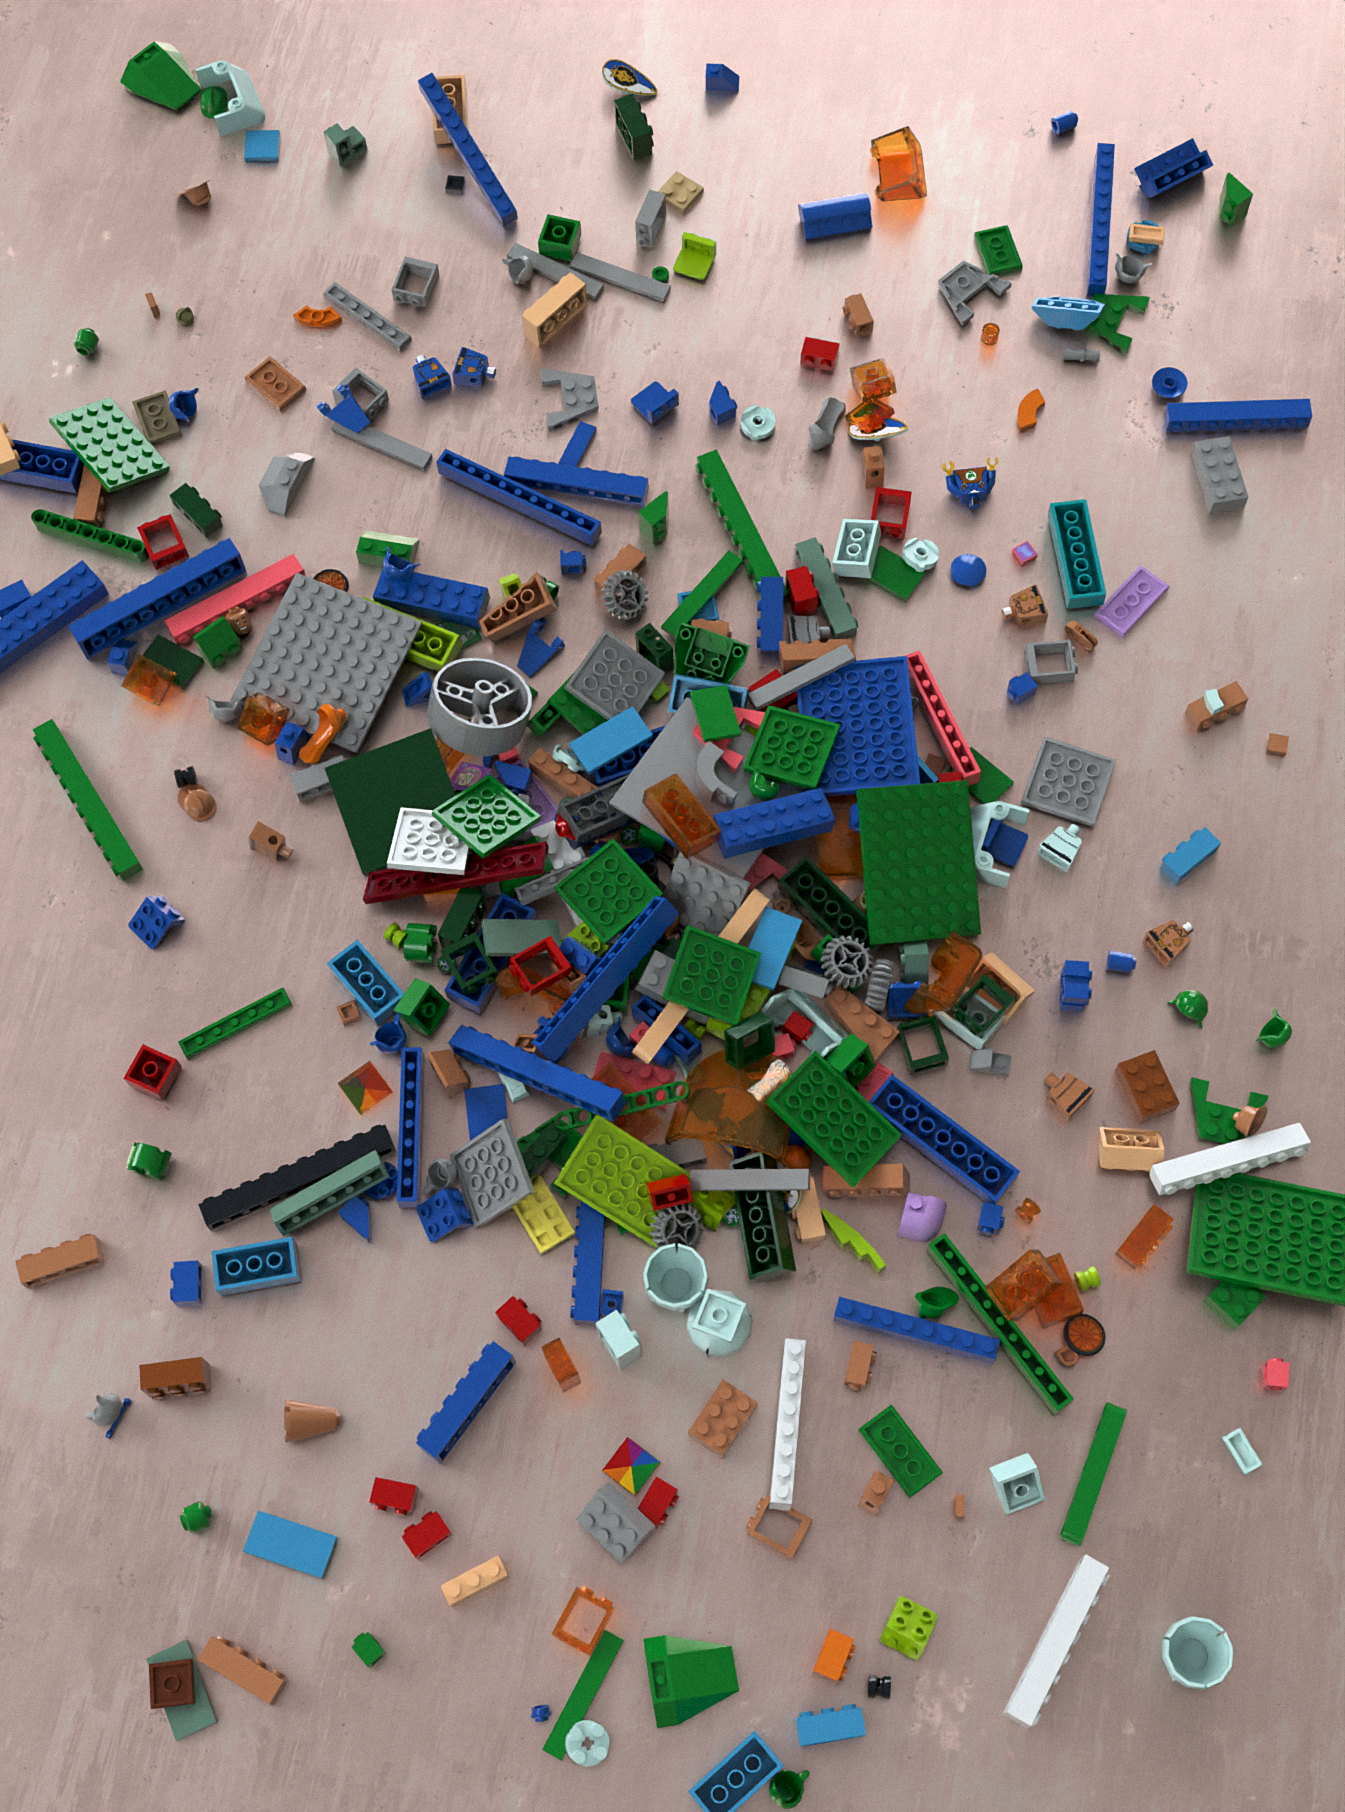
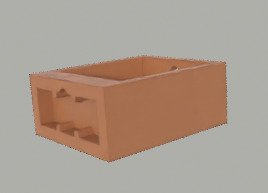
M767 1495L765 1499H760L756 1510H758L756 1517L750 1518L746 1526L748 1529L747 1535L792 1560L812 1523V1519L793 1508L790 1511L782 1510L800 1520L801 1524L788 1549L755 1531L770 1503V1496Z

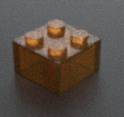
M884 358L850 368L853 387L863 404L897 393L894 374Z
M138 653L121 686L145 700L160 706L177 673Z
M257 692L247 697L237 729L269 746L275 743L282 731L290 709L265 694Z

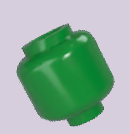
M90 328L80 329L76 334L73 345L78 353L89 355L95 352L99 338L95 331Z
M197 1501L183 1508L180 1520L185 1531L189 1530L191 1533H196L209 1527L210 1518L213 1517L209 1505L204 1506L202 1502Z

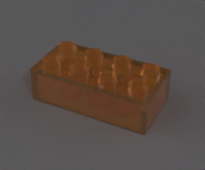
M677 773L644 791L642 803L686 859L718 842L721 829Z
M611 1062L591 1078L594 1081L599 1080L610 1088L620 1089L623 1095L637 1092ZM641 1096L637 1099L639 1106H644L647 1103ZM628 1104L624 1106L622 1111H625L627 1109ZM653 1109L618 1117L614 1122L608 1120L642 1143L664 1124L663 1120Z

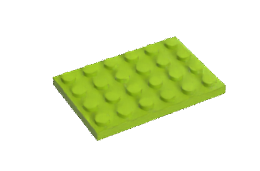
M597 1114L554 1181V1184L657 1248V1243L652 1241L654 1236L650 1234V1231L654 1228L650 1224L655 1223L652 1216H658L659 1213L657 1210L653 1211L646 1183L686 1174L690 1183V1173Z

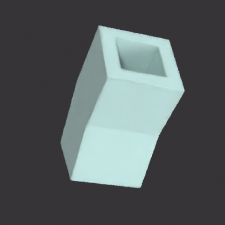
M1217 689L1205 690L1203 697L1211 715L1222 711L1224 704L1219 698Z

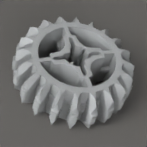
M620 570L619 573L614 572L612 576H608V581L603 583L606 587L601 589L604 593L601 599H605L603 606H608L606 612H612L613 617H618L620 620L623 618L625 620H629L631 617L636 618L637 614L642 613L641 608L647 607L644 603L649 600L645 597V594L649 592L644 590L647 584H642L643 578H638L637 573L632 574L630 570L626 572ZM620 581H627L630 585H621ZM624 603L625 605H628L630 608L625 610L621 608L619 605Z
M840 936L838 939L834 938L832 943L829 942L826 945L827 949H824L822 952L824 955L821 958V961L824 962L822 969H827L824 976L830 975V982L836 980V986H839L841 983L843 988H847L849 985L851 988H854L856 984L860 986L863 984V981L869 978L868 975L873 971L871 968L874 963L870 961L873 955H868L870 948L865 949L863 947L865 942L859 944L858 938H855L853 941L851 936H848L846 939L844 936ZM835 952H836V954H837L836 957H837V959H838V964H835V960H834ZM858 959H859V961H860V971H858V968H859L858 965H857V960H858ZM846 960H848V961L852 960V961L849 962L848 964H847V963L842 964V963H843L844 961H846Z
M877 959L874 963L865 1005L873 1011H883L885 1008L894 970V963L886 959Z
M689 1203L657 1210L658 1216H652L655 1223L650 1224L654 1228L650 1231V1234L654 1236L652 1241L657 1243L656 1247L658 1249L662 1246L674 1244L667 1241L669 1238L675 1237L678 1239V1242H675L676 1250H678V1243L688 1247H696L694 1242L701 1240L698 1234L703 1233V1230L699 1228L703 1225V1222L699 1220L702 1216L696 1213L697 1209L691 1207ZM684 1213L686 1217L678 1219L675 1217V1214Z

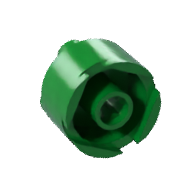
M408 923L405 934L408 935L407 939L404 940V958L410 962L433 963L434 953H437L438 943L434 942V937L437 935V925Z
M133 1142L126 1163V1169L138 1175H143L145 1172L151 1178L162 1180L166 1174L172 1153L167 1150L161 1152L158 1147Z

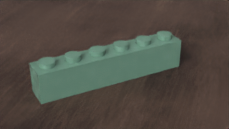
M816 537L795 544V554L801 567L807 566L809 572L813 573V585L819 591V598H817L819 607L833 638L848 639L856 636L857 628L859 627L857 619L851 615L852 610L850 604L844 600L845 595L842 587H838L837 576L835 572L832 573L830 561L823 554L824 548L822 543H818Z
M374 1150L270 1208L273 1222L282 1236H285L390 1176L383 1160L377 1151Z

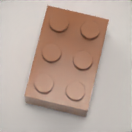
M723 1379L689 1429L688 1436L723 1459L758 1407V1402Z

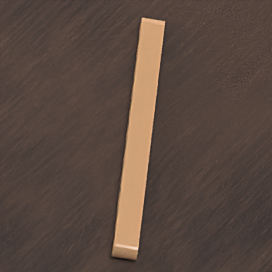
M754 888L718 937L738 944L770 899ZM669 1002L633 1049L632 1053L648 1064L689 1009Z

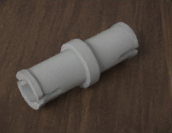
M1080 348V350L1064 349V360H1080V362L1099 361L1100 350H1084V348Z

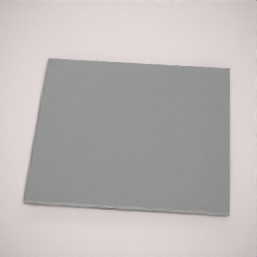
M296 572L231 701H237L246 696L242 700V706L282 723L291 722L304 728L311 735H314L319 727L317 711L323 704L327 703L336 709H344L347 715L341 730L330 742L358 753L423 623Z
M686 697L610 800L609 805L677 845L685 847L743 879L763 849L724 859L711 824L714 814L770 801L758 799L751 794L749 782L754 774L744 772L743 769L755 736L740 728L741 736L733 738L728 745V749L744 756L735 773L722 761L714 769L717 778L737 792L735 803L728 807L720 803L715 797L711 802L708 801L701 794L695 782L696 763L705 745L693 735V730L698 722L692 701ZM765 777L766 781H776ZM779 782L778 795L774 799L802 793L805 788Z

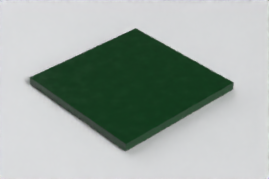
M431 728L325 767L363 875L387 866L400 808L434 810L456 796Z

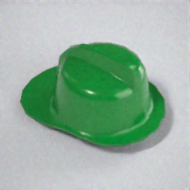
M211 86L202 92L200 108L204 116L214 119V116L225 113L227 93L224 88Z
M933 1287L918 1292L915 1295L918 1301L919 1318L921 1319L941 1318L947 1308L954 1306L959 1301L958 1294L945 1287Z

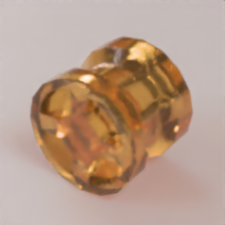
M987 323L983 326L981 341L984 344L990 346L997 343L1000 332L998 325Z
M1025 1198L1022 1206H1018L1015 1212L1022 1220L1031 1223L1033 1217L1038 1215L1041 1209L1034 1201Z

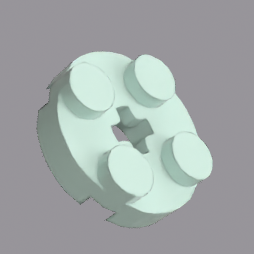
M759 405L751 406L742 414L741 430L753 441L764 439L775 431V415L772 410L765 406L764 408L759 407ZM755 420L762 421L760 425L755 424Z
M913 538L906 542L902 559L917 572L933 568L939 558L938 547L927 539L918 541L919 538Z
M557 744L555 746L554 754L552 755L553 759L558 762H565L568 764L567 767L576 773L578 770L585 771L571 749L567 748L565 751L561 749L562 745Z
M592 1720L579 1721L572 1726L566 1736V1752L575 1763L585 1767L594 1766L607 1756L609 1749L608 1733L602 1725ZM585 1737L593 1740V1745H590L588 1750L585 1746H582Z

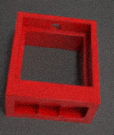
M876 487L871 520H876L878 503L905 506L902 524L879 521L881 535L905 538L911 491Z
M171 514L161 516L154 521L146 522L137 527L155 570L189 557ZM172 527L179 544L153 554L146 537Z
M551 935L510 958L509 966L514 977L517 976L520 980L519 985L525 993L528 992L530 997L570 975L572 968ZM546 950L559 971L532 986L519 965Z

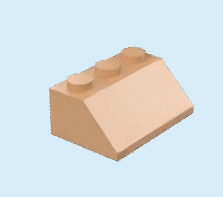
M991 952L981 958L962 984L971 989L986 974L1015 998L1014 1005L1005 1014L1003 1022L1005 1024L1025 1005L1035 990ZM983 989L977 993V995L998 1010L1003 1007Z
M1099 1127V1161L1101 1168L1108 1170L1116 1168L1128 1171L1145 1170L1150 1172L1152 1165L1163 1162L1164 1146L1160 1131Z

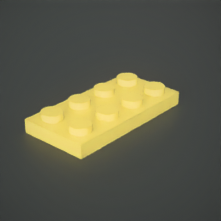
M540 1175L532 1184L535 1192L512 1208L542 1255L575 1235V1231Z

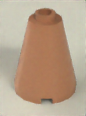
M285 1400V1442H293L336 1430V1426L340 1425V1413H336L335 1408Z

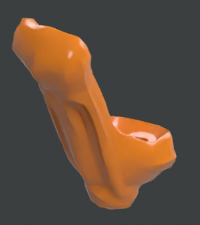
M327 703L318 709L319 727L310 741L299 750L298 757L303 762L308 764L319 762L325 748L341 730L347 715L344 709H336Z

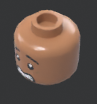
M236 606L229 609V613L225 616V619L236 635L245 634L250 630L252 622L246 609Z

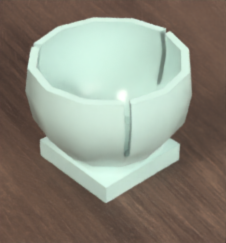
M675 1243L662 1246L647 1259L642 1275L645 1292L658 1306L674 1311L680 1310L683 1313L686 1308L692 1307L703 1297L709 1281L704 1259L693 1248L679 1243L678 1250H676Z
M707 1288L703 1297L689 1309L686 1328L693 1344L707 1354V1349L709 1348L708 1355L727 1356L740 1350L750 1337L752 1315L746 1303L731 1291Z
M1193 1616L1173 1623L1165 1634L1162 1645V1659L1169 1675L1172 1676V1681H1178L1184 1687L1198 1690H1207L1223 1681L1232 1667L1233 1647L1227 1633L1219 1634L1224 1630L1211 1619Z

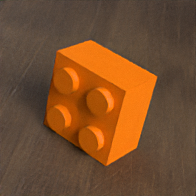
M830 1629L812 1673L835 1684L838 1680L842 1681L848 1669L844 1665L846 1659L851 1660L856 1648L853 1645L854 1639Z

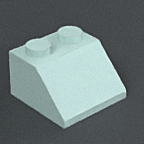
M1028 1453L989 1468L994 1487L1006 1515L1045 1500L1038 1468Z

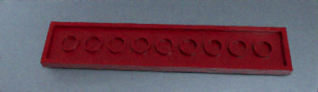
M545 841L499 849L484 859L478 854H471L468 856L464 875L402 869L370 872L363 901L365 904H372L544 874L549 846Z

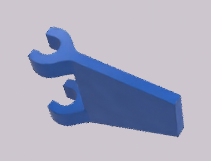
M340 384L337 390L344 397L343 401L332 410L327 402L323 403L322 401L316 407L329 419L356 433H360L371 421L353 397L348 385Z
M539 619L534 621L529 629L517 667L529 678L556 652L565 647L564 641L559 636L549 646L536 635L545 628Z

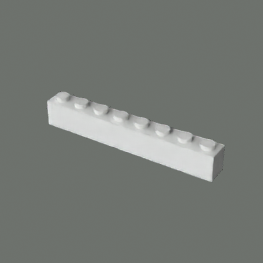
M1296 1123L1154 1164L1151 1167L1149 1176L1159 1196L1163 1194L1170 1195L1180 1189H1190L1201 1183L1208 1184L1218 1178H1228L1235 1173L1248 1172L1252 1168H1262L1276 1161L1283 1162L1290 1157L1303 1156L1307 1153L1311 1142L1301 1124Z
M785 1338L769 1509L790 1511L792 1505L806 1340Z

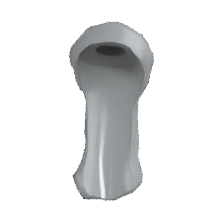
M832 397L823 401V407L817 421L809 426V446L813 450L817 451L826 445L834 443L833 429L840 415L846 412L845 403Z

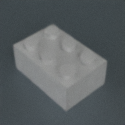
M610 1482L596 1492L576 1519L622 1564L637 1551L655 1528V1525Z

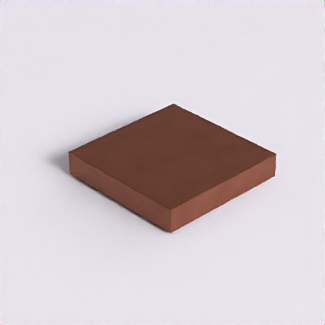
M192 1658L149 1664L151 1709L195 1704Z

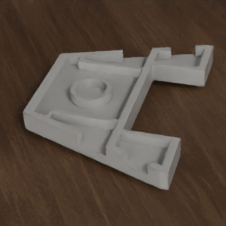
M962 261L938 281L940 289L962 326L974 317V312L964 304L967 300L986 285L1001 296L1011 288L1012 284L1008 280L998 279V276L994 274L989 275L983 272V269L965 261Z
M540 369L542 386L561 384L564 411L546 413L548 430L555 429V426L559 424H567L573 418H581L599 410L594 376Z

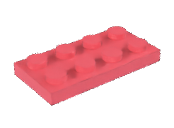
M600 1052L592 1080H599L610 1088H618L623 1092V1095L673 1083L676 1071ZM659 1091L656 1098L658 1101H663L666 1099L667 1094L665 1091ZM640 1096L637 1099V1103L645 1105L647 1103L646 1096ZM667 1105L656 1108L666 1110Z

